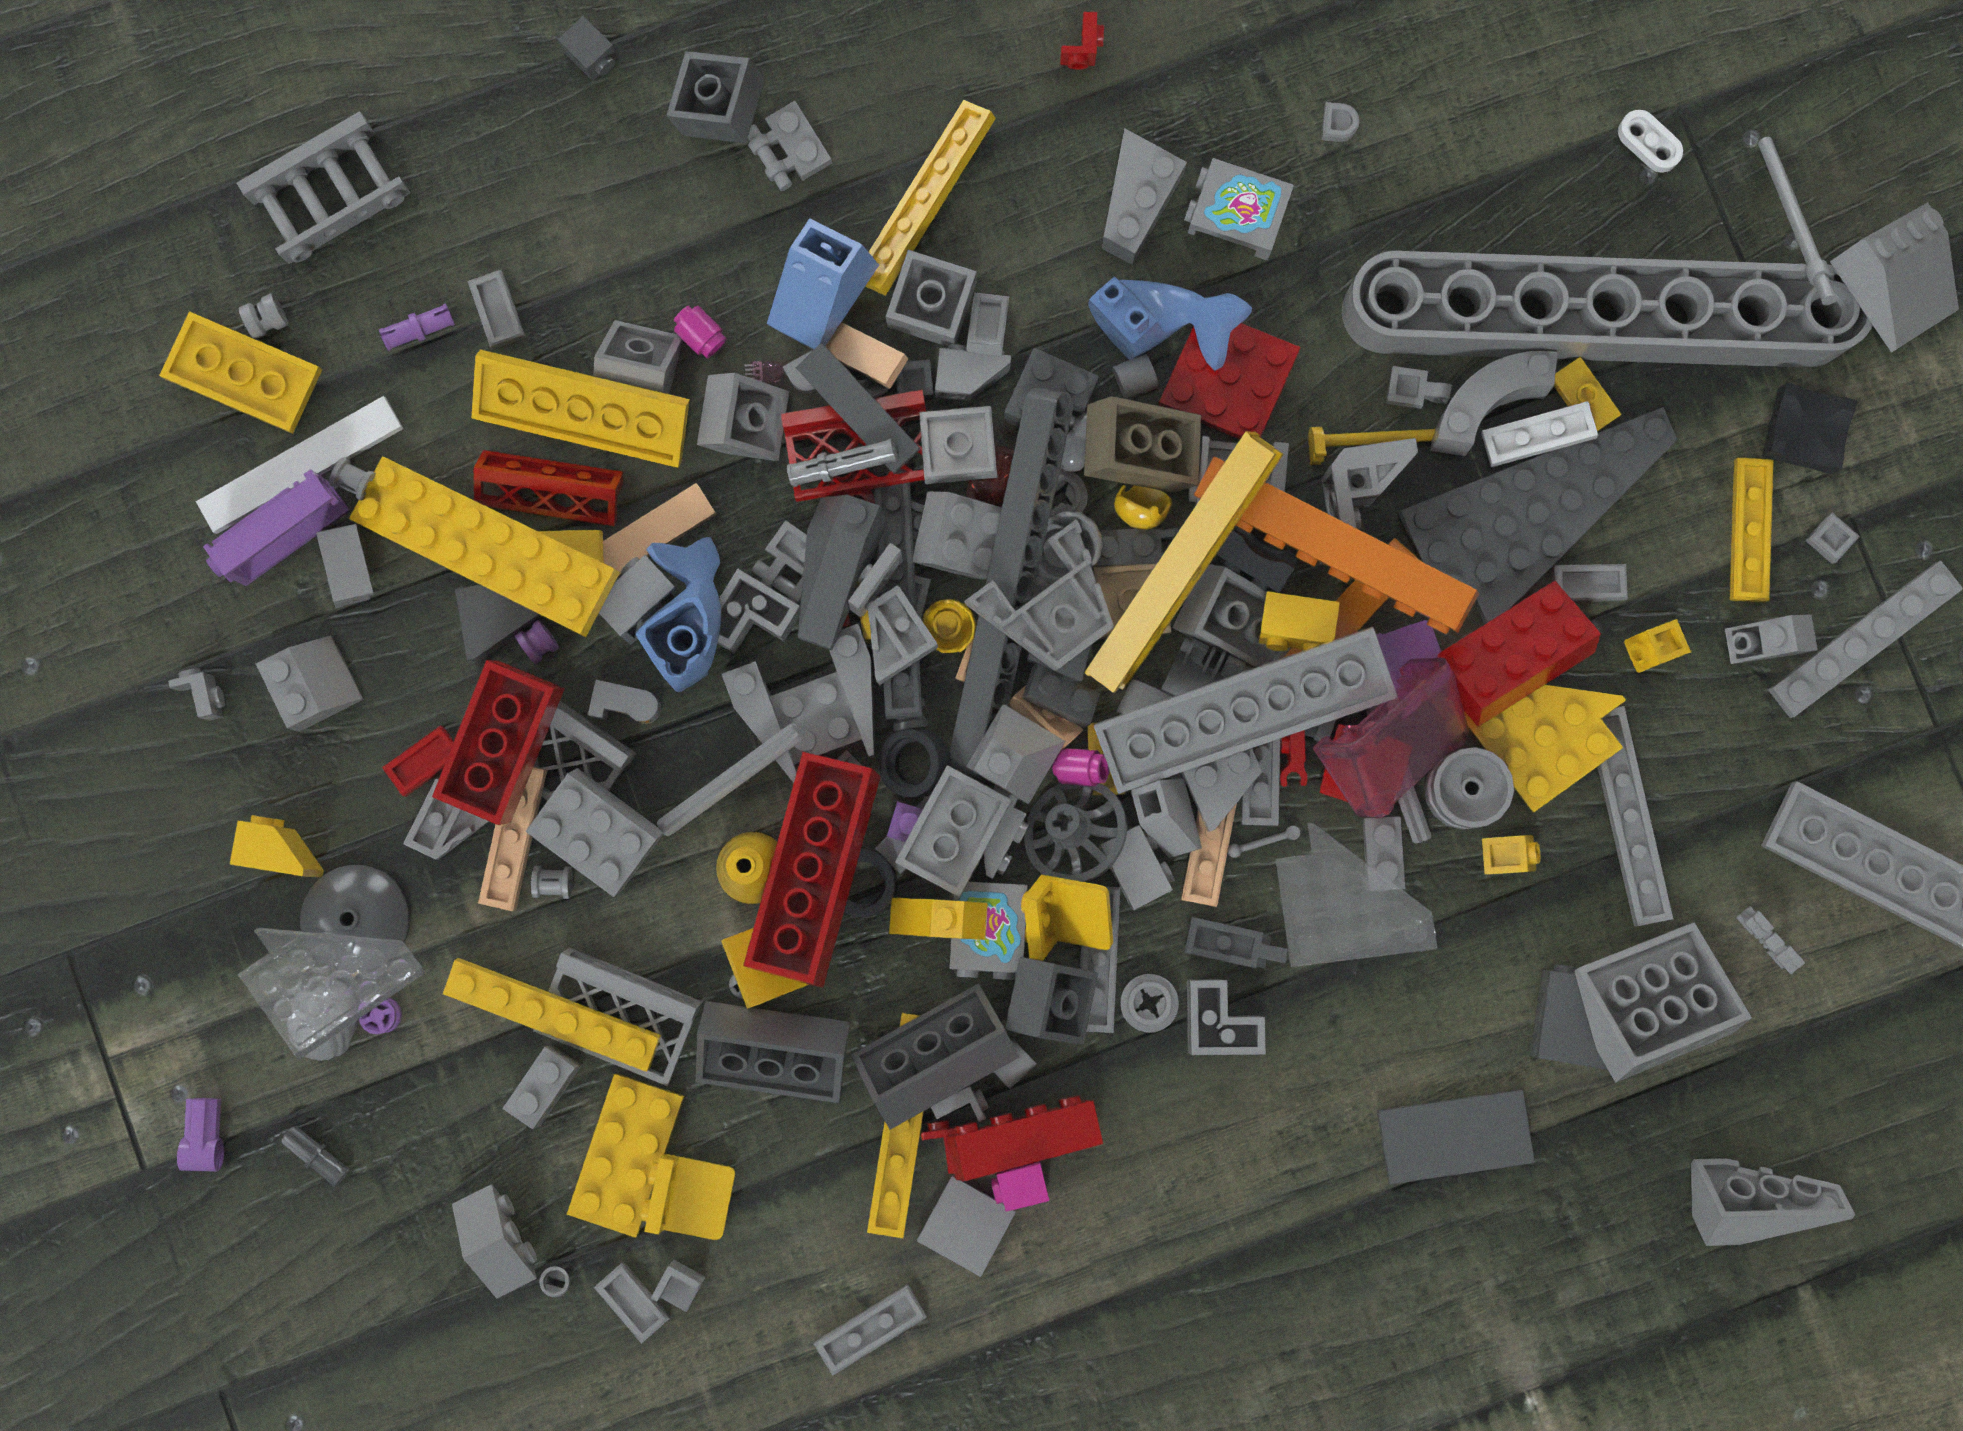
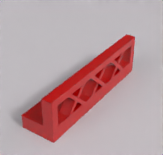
M487 450L482 451L473 468L474 501L487 507L615 526L617 496L623 485L622 471ZM484 482L496 483L504 493L500 496L484 494ZM521 488L532 489L539 498L534 502L526 501L517 491ZM557 493L566 494L574 504L570 507L560 506L552 497ZM592 499L608 501V513L594 511L587 502Z

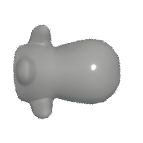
M1083 412L1079 417L1071 416L1069 425L1071 431L1067 434L1060 467L1065 471L1076 472L1084 467L1087 412Z

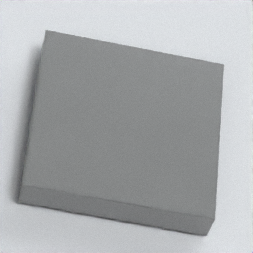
M991 406L919 412L925 484L997 478Z
M952 1175L918 1236L917 1242L981 1277L1016 1210L1006 1212L1004 1203L996 1204L995 1198L964 1181L956 1180L955 1176Z

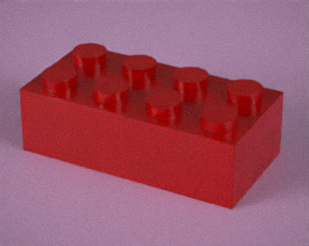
M1553 581L1437 654L1434 674L1476 726L1479 727L1594 654L1601 633L1556 581Z
M486 660L432 797L496 825L511 823L565 688L501 661Z

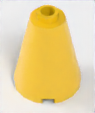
M746 832L733 837L724 845L717 859L716 871L721 887L731 898L746 904L761 903L777 841L764 833ZM748 859L751 862V869L747 873H743V863Z

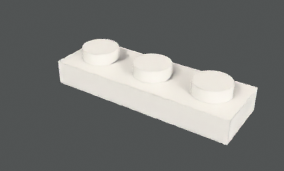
M1588 401L1482 430V437L1491 467L1593 440L1598 436Z

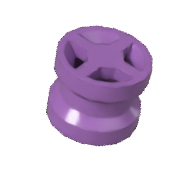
M540 619L534 621L532 628L528 631H520L515 635L516 640L534 664L542 661V656L548 651L555 652L559 649V645Z
M389 997L369 999L362 1005L359 1011L361 1026L372 1034L393 1031L398 1027L402 1018L401 1007L397 1001Z

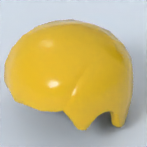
M1133 485L1127 492H1125L1126 486L1120 488L1115 497L1114 507L1119 517L1130 527L1148 530L1160 526L1165 521L1172 506V499L1165 492Z
M945 599L934 602L925 611L922 618L923 623L938 644L936 650L941 653L962 652L974 639L977 625L974 614L965 603L958 600Z

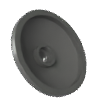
M364 865L339 867L323 875L308 891L301 909V932L309 951L319 962L328 968L349 974L370 972L392 960L405 943L410 928L409 904L401 887L385 872ZM348 912L354 916V922L350 926H347L343 921L344 915Z

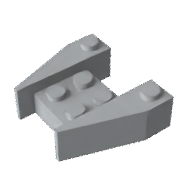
M858 624L842 629L833 650H829L837 672L770 696L761 668L756 661L722 674L734 709L762 744L792 723H795L804 735L803 740L776 759L793 783L798 770L796 766H799L802 752L826 756L863 742L870 760L876 758L873 662Z

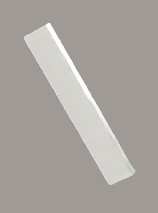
M382 396L201 498L196 503L212 532L218 534L247 517L285 488L293 489L294 485L292 483L304 481L306 478L303 474L311 469L321 476L332 470L341 458L351 459L404 428L387 398Z

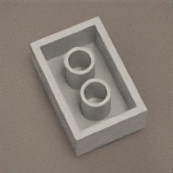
M578 768L567 773L525 831L613 897L625 888L664 834L662 830Z

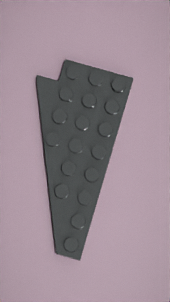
M1664 407L1601 431L1596 439L1553 450L1403 509L1399 512V516L1417 558L1423 563L1478 590L1480 594L1475 604L1485 625L1509 610L1678 439Z

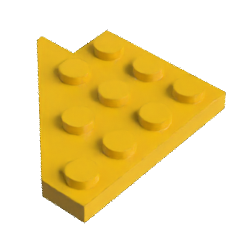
M1544 685L1479 727L1476 726L1450 693L1445 696L1482 747L1493 752L1505 762L1512 774L1514 789L1533 813L1623 748L1601 719L1626 701L1621 695Z

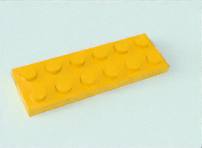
M480 349L475 356L471 418L679 468L683 457L690 399Z

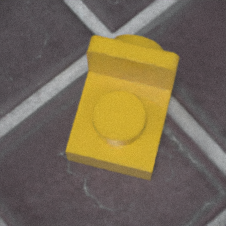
M1677 619L1646 630L1624 641L1630 659L1638 673L1691 652Z
M1533 835L1482 838L1485 875L1536 871V864L1540 863L1541 853L1538 842H1534Z

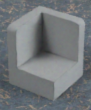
M673 1260L664 1272L651 1299L657 1302L662 1298L687 1312L706 1277Z

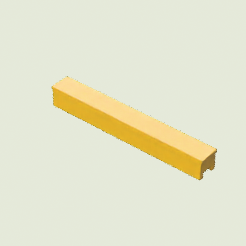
M1246 431L1084 672L1113 693L1118 688L1125 690L1284 455L1260 438L1257 432Z

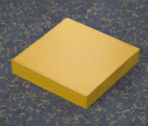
M753 928L721 940L747 1009L809 985L743 966Z

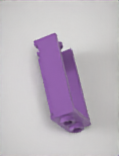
M310 469L303 474L306 478L301 483L295 481L292 483L294 485L293 489L285 488L213 540L214 546L204 545L203 548L210 556L206 559V562L217 576L221 577L224 575L230 582L236 581L247 586L314 538L317 532L325 530L351 510L335 488L329 485V481Z

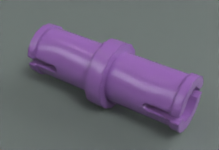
M445 303L443 306L417 316L415 312L409 314V319L386 328H381L379 332L389 351L394 347L418 339L419 342L425 340V335L448 326H454L455 323Z

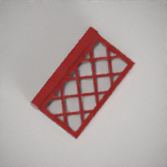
M923 390L875 398L900 427L905 422L920 420L919 412H926ZM831 406L781 414L789 464L817 458V455L823 449L831 454L839 453L840 451L828 444L832 437L839 433H845L853 438L844 451L854 449L858 443L863 446L867 445ZM920 431L914 442L921 448L918 453L923 455L922 447L919 445L922 441ZM810 439L818 446L806 459L795 452L794 441ZM904 465L899 469L904 473L897 474V471L894 474L890 471L887 476L877 477L869 471L871 468L869 467L857 470L859 473L852 482L842 483L833 477V480L824 482L822 479L816 488L801 490V485L793 487L795 500L799 502L925 480L924 469L913 471Z

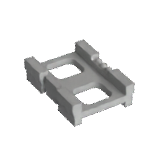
M1749 906L1736 917L1751 935L1755 934L1754 937L1759 939L1760 944L1764 943L1763 947L1769 949L1767 954L1781 969L1785 968L1789 974H1792L1805 964L1790 945L1786 947L1785 942L1777 933L1771 931L1774 927L1760 911L1755 912Z

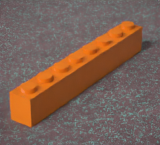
M1215 456L1213 457L1194 493V496L1199 500L1225 461ZM1266 482L1236 524V527L1248 533H1251L1253 528L1265 533L1266 535L1263 540L1283 550L1285 544L1298 550L1295 557L1314 567L1318 561L1331 567L1328 574L1345 583H1348L1351 577L1363 584L1360 589L1362 592L1378 600H1381L1384 594L1396 601L1393 606L1395 609L1411 617H1414L1417 611L1429 618L1428 626L1446 635L1449 629L1457 633L1459 632L1480 594L1478 590Z

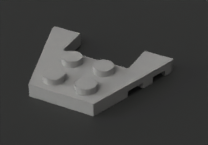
M1074 520L1047 540L1069 572L1018 610H1014L993 580L964 601L969 608L1054 671L1061 668L1114 628L1100 584L1096 583L1090 565L1092 560L1088 549L1085 550L1080 535L1082 530L1077 520Z

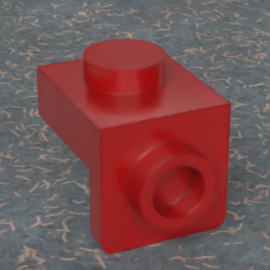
M1083 12L1081 46H1061V65H1067L1068 68L1074 70L1095 66L1097 47H1103L1104 25H1097V12Z
M949 1120L927 1123L928 1129L921 1130V1139L944 1138L948 1174H954L945 1136L956 1134L955 1127L958 1125L950 1126Z

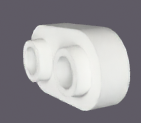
M1644 110L1631 111L1620 122L1618 127L1620 140L1650 169L1661 173L1668 172L1680 162L1683 156L1681 142L1649 112ZM1630 128H1638L1641 132V135H1633L1631 133ZM1656 152H1664L1666 160L1659 159Z

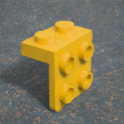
M1041 874L1029 891L1024 893L1021 900V910L1025 913V942L1028 943L1029 959L1043 961L1057 941L1108 950L1112 946L1113 931L1109 891L1105 886Z
M670 1154L661 1156L658 1163H652L649 1173L648 1184L654 1186L651 1199H645L642 1208L641 1221L646 1222L644 1232L659 1235L662 1231L666 1230L719 1240L725 1230L736 1175L734 1168Z

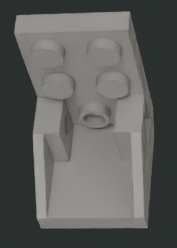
M1416 438L1344 448L1321 478L1327 514L1357 529H1361V516L1358 508L1369 507L1418 453Z

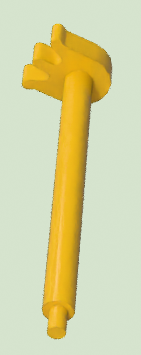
M1310 427L1308 433L1310 465H1321L1324 462V456H1327L1326 447L1371 445L1416 438V442H1431L1435 429L1324 434L1322 427Z

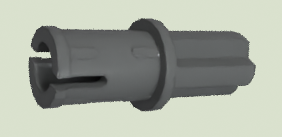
M297 1126L291 1127L284 1134L281 1141L282 1144L306 1163L304 1165L306 1169L311 1167L332 1184L334 1188L349 1173L350 1168L326 1150L327 1145L322 1144L320 1146Z

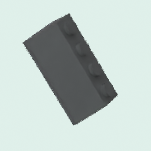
M978 983L851 1054V1057L875 1106L891 1130L1019 1058V1055Z
M705 1001L697 1032L695 1082L839 1103L848 1049L850 1022L760 1008L747 1009V1007Z

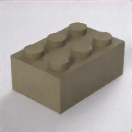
M1113 396L1088 404L1084 476L1172 493L1198 486L1201 415Z

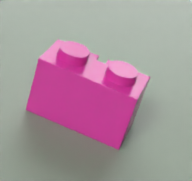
M1040 1161L998 1172L997 1177L991 1178L996 1204L1004 1203L1006 1212L1049 1201Z

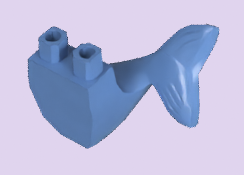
M1115 276L1100 288L1088 302L1089 309L1097 324L1129 360L1146 354L1183 326L1191 323L1194 325L1200 351L1214 371L1224 365L1230 332L1252 312V307L1247 302L1233 294L1226 293L1204 298L1193 291L1175 285L1150 281L1118 280Z
M710 537L702 538L687 548L664 543H652L646 549L657 565L686 585V589L651 616L635 634L663 678L676 692H682L709 674L708 670L712 665L719 639L721 604L713 580L720 565V557Z

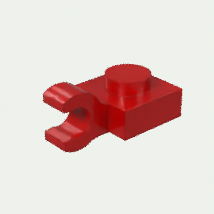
M1305 730L1280 738L1281 754H1286V759L1288 760L1279 774V783L1282 787H1287V776L1291 772L1298 773L1299 785L1306 786L1308 777L1304 768V762H1306Z

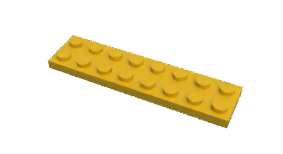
M382 456L374 471L376 474L373 481H369L367 488L364 490L366 492L365 497L362 501L358 500L349 517L351 521L584 637L588 635L620 574L619 571Z

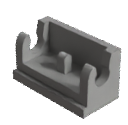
M356 524L317 532L316 535L335 608L371 599L370 595L374 594Z

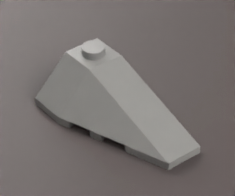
M1727 1158L1693 1159L1691 1163L1692 1217L1706 1246L1746 1244L1850 1220L1855 1216V1212L1841 1186L1838 1184L1796 1175L1793 1179L1773 1175L1772 1169L1761 1166L1758 1171L1739 1167V1161Z

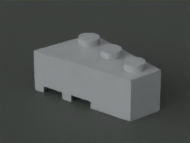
M1125 128L1102 249L1133 265L1181 181L1187 162Z

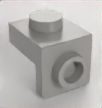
M196 668L181 671L178 673L179 678L168 681L171 689L178 691L192 689L198 718L210 721L223 717L221 708L225 706V699L221 688L216 686L213 675L201 672L200 669Z
M971 1085L933 1105L931 1109L936 1119L970 1103L978 1121L982 1122L986 1120L984 1111L989 1109V1106L981 1089L973 1091Z

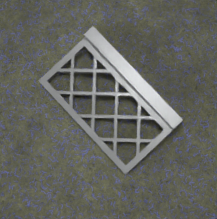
M560 701L550 724L552 740L544 741L542 744L554 745L557 765L541 768L546 770L558 769L562 782L566 776L565 767L583 764L584 773L592 778L589 762L601 760L613 768L606 781L598 782L610 791L625 767L630 765L637 753ZM558 731L567 737L559 738ZM572 740L577 743L582 760L564 763L560 742ZM587 751L596 757L588 758ZM537 757L534 767L540 768ZM543 787L541 797L548 801L554 791H549Z
M569 947L563 951L556 965L558 968L548 992L565 998L560 985L564 975L577 979L583 992L568 1000L575 1002L585 998L589 1008L598 1011L592 994L601 990L611 993L616 1007L603 1013L611 1015L619 1011L622 1020L629 1023L631 1022L625 1008L635 1004L644 1007L650 1021L638 1026L646 1028L652 1025L655 1033L662 1035L656 1051L663 1049L669 1063L664 1074L651 1069V1067L646 1072L535 1029L533 1031L668 1086L695 1017L698 1015L703 1002ZM587 984L596 988L589 990ZM620 998L628 1000L629 1002L623 1004ZM654 1011L662 1014V1016L656 1018ZM672 1018L684 1023L680 1035L666 1041L658 1022ZM676 1043L673 1053H671L669 1046Z

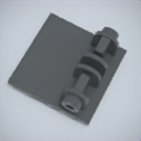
M1186 637L1160 691L1173 697L1250 670L1251 668L1245 665L1246 661L1238 660L1230 655L1227 661L1224 660L1227 653L1225 651L1222 652L1220 657L1214 655L1216 651L1214 646L1209 653L1207 652L1209 645L1198 641L1195 637L1193 640Z

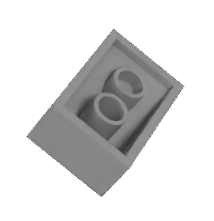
M1209 564L1186 598L1173 625L1174 629L1191 639L1195 637L1198 641L1209 645L1211 649L1214 646L1216 651L1221 654L1223 651L1227 652L1225 655L1227 657L1230 655L1238 660L1246 661L1245 665L1252 669L1282 659L1290 649L1288 648L1287 651H1274L1266 648V644L1259 643L1267 592L1223 566Z

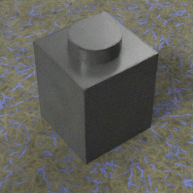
M584 16L558 39L563 52L592 81L599 75L604 76L609 73L615 65V60L618 58L613 45Z

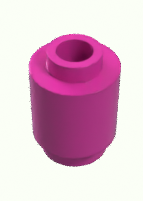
M686 306L674 319V322L677 324L674 332L697 355L703 354L707 359L713 356L727 340L722 334L723 329L700 306H696L693 309Z
M1064 748L1053 762V774L1061 784L1097 786L1098 783L1106 782L1109 775V767L1104 754H1100L1098 750Z

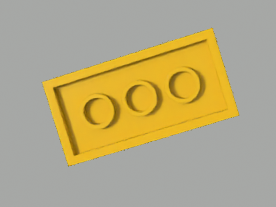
M189 312L159 376L293 434L322 369L319 366Z
M618 1073L614 1074L567 1215L635 1238L638 1236L643 1222L641 1221L643 1204L645 1199H651L654 1186L648 1184L650 1169L653 1162L658 1163L659 1158L666 1154L685 1097L684 1095Z

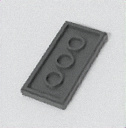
M1522 1089L1377 1110L1389 1184L1535 1163Z

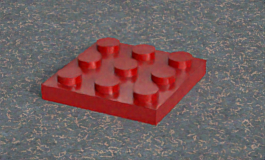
M1240 323L1230 332L1227 355L1223 367L1214 371L1200 351L1193 326L1160 398L1159 406L1201 415L1202 424L1238 439H1241L1246 431L1257 432L1261 438L1297 360L1301 347Z

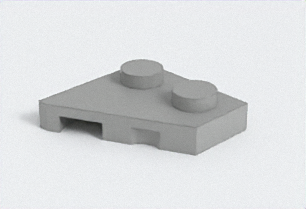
M898 585L867 604L875 678L879 685L938 648L937 642Z
M1252 748L1182 772L1208 832L1216 829L1262 773Z
M435 779L403 843L435 860L442 858L489 822L433 798L432 795L439 779Z

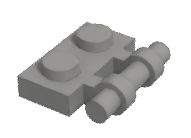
M796 101L791 102L765 118L766 124L771 130L770 132L761 134L756 124L751 125L748 135L750 141L748 146L754 155H759L766 167L765 173L771 182L775 181L780 191L791 187L792 182L787 176L790 172L796 170L801 180L804 181L832 164L831 157ZM779 144L787 158L778 161L771 148Z
M785 520L765 549L767 553L776 559L770 567L761 560H758L751 571L762 578L761 583L769 588L775 587L788 596L789 600L797 605H801L807 535ZM786 566L802 576L797 585L781 575Z

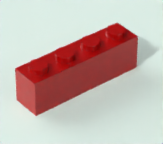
M1074 1095L1059 1099L1060 1106L1047 1109L1046 1104H1040L1025 1108L1024 1116L1012 1118L1011 1113L991 1117L990 1125L978 1127L977 1122L956 1126V1134L945 1136L955 1179L968 1181L1104 1144L1093 1100H1081L1080 1095Z

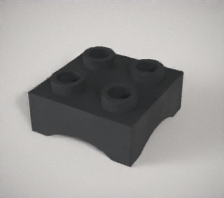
M1791 383L1784 384L1777 391L1762 457L1829 474L1841 470L1844 461L1846 438L1855 413L1857 400L1814 392Z
M1236 526L1217 553L1218 556L1223 558L1221 563L1226 568L1235 573H1240L1241 570L1254 577L1252 583L1266 592H1271L1273 589L1279 593L1295 569V564L1298 561V558L1295 557L1296 555L1290 551L1270 548L1261 543L1252 532L1248 533Z

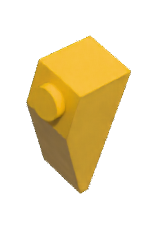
M892 898L889 934L985 940L987 903Z

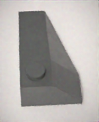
M849 495L822 497L807 529L798 638L800 640L833 650L850 610L848 600L861 584L858 582V579L865 567L870 564L888 522L880 505Z

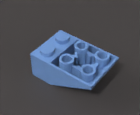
M809 218L789 249L767 324L813 350L820 343L826 346L879 264L862 244Z

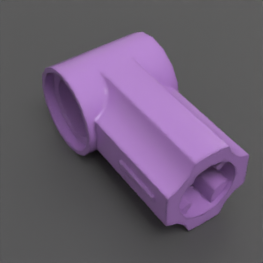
M186 1099L184 1137L181 1139L177 1151L179 1170L218 1172L221 1169L224 1160V1143L219 1138L221 1099Z

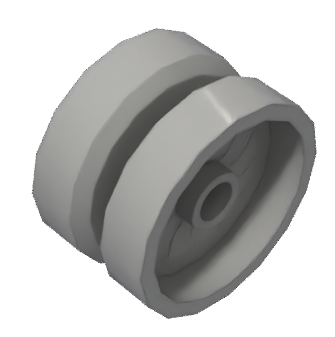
M1475 747L1457 750L1437 760L1428 772L1424 790L1426 803L1433 815L1446 826L1463 830L1488 826L1500 819L1511 805L1514 786L1512 774L1505 762L1493 752ZM1471 783L1474 791L1468 794L1465 790V785Z

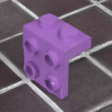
M1427 620L1383 635L1381 633L1376 634L1398 696L1396 699L1384 702L1386 710L1446 689L1434 674L1437 654L1441 652L1433 628L1427 625Z

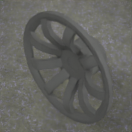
M1059 783L1045 792L1032 807L1026 822L1029 826L1024 834V843L1031 863L1041 874L1088 882L1105 873L1121 854L1128 828L1126 813L1118 797L1109 788L1100 783L1097 786ZM1072 788H1083L1079 802L1074 806L1070 805L1064 791ZM1093 790L1101 793L1108 799L1103 806L1095 810L1085 811L1091 802ZM1056 796L1059 805L1053 807L1048 814L1040 812L1044 805ZM1113 810L1115 811L1118 828H1107L1092 824V821L1108 815ZM1037 820L1045 824L1048 834L1041 839L1033 840V829ZM1090 835L1116 838L1108 856L1088 839ZM1055 842L1053 856L1045 866L1035 850L1046 848ZM1081 845L1100 862L1099 865L1084 873L1078 848ZM1065 849L1068 850L1071 857L1072 875L1054 872L1063 859Z

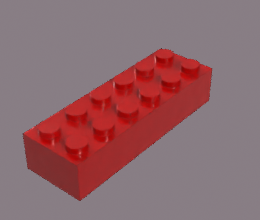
M802 752L743 966L809 985L824 987L881 777L872 768Z

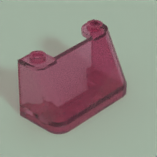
M1416 658L1408 660L1399 669L1402 676L1397 679L1400 685L1396 690L1398 698L1381 703L1358 725H1347L1342 729L1345 734L1338 740L1331 741L1329 736H1325L1312 747L1358 817H1375L1379 819L1388 815L1393 810V804L1450 751L1459 748L1466 742L1469 728L1454 672L1445 658Z

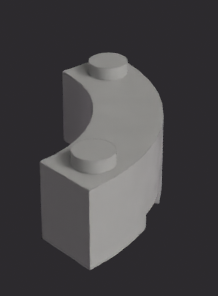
M1528 351L1500 358L1478 370L1459 388L1443 412L1436 426L1430 451L1466 456L1474 444L1480 422L1499 405L1516 400L1544 399L1554 386L1558 352Z

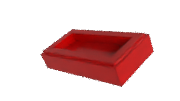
M440 725L382 768L403 797H407L443 770L454 740L445 727Z

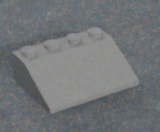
M1928 202L1863 238L1830 261L1891 352L1959 310L1948 231L1943 226V219L1939 212L1931 208Z
M1695 922L1579 967L1574 971L1596 1049L1615 1083L1729 1036L1752 1018Z

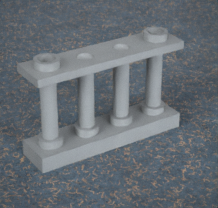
M360 111L237 182L243 195L253 205L257 203L264 204L286 241L275 249L288 264L307 259L311 256L314 249L384 208L391 209L398 206L404 201V197L411 193L400 177L392 181L389 180L368 144L369 138L376 134ZM350 149L356 150L378 189L359 199L337 162L339 156ZM319 167L326 169L347 207L330 217L306 179L309 173ZM288 185H294L316 222L315 226L299 235L276 198L277 192Z

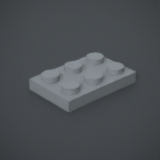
M947 765L895 863L961 897L1012 800Z

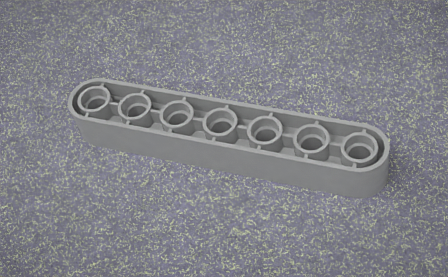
M1388 251L1372 257L1361 267L1345 294L1342 304V319L1350 337L1361 347L1383 354L1506 357L1528 351L1558 352L1557 359L1576 360L1581 357L1582 360L1818 367L1829 363L1858 344L1867 336L1873 326L1832 265H1828L1832 274L1830 282L1837 300L1830 305H1823L1816 287L1810 284L1806 275L1805 268L1807 264ZM1387 291L1397 295L1403 302V312L1393 315L1383 311L1377 304V294ZM1461 294L1467 297L1474 305V315L1464 317L1454 312L1449 305V296ZM1530 296L1537 299L1545 308V318L1535 319L1529 316L1521 306V298ZM1599 298L1610 303L1616 312V320L1610 322L1601 318L1593 307L1594 299ZM1666 301H1673L1684 309L1687 315L1686 324H1681L1670 317L1666 310ZM1739 303L1749 306L1755 312L1758 326L1747 323L1741 317L1738 310ZM1811 306L1819 308L1826 315L1829 329L1815 321L1811 313Z

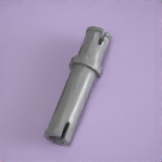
M891 438L886 441L827 455L826 452L817 455V458L788 464L787 473L793 487L821 479L824 482L833 480V476L885 463L897 462L898 455L895 443Z

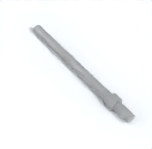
M1764 137L1758 142V146L1807 264L1805 268L1806 275L1810 284L1816 287L1822 304L1830 305L1837 300L1830 282L1831 271L1827 262L1821 260L1771 137Z

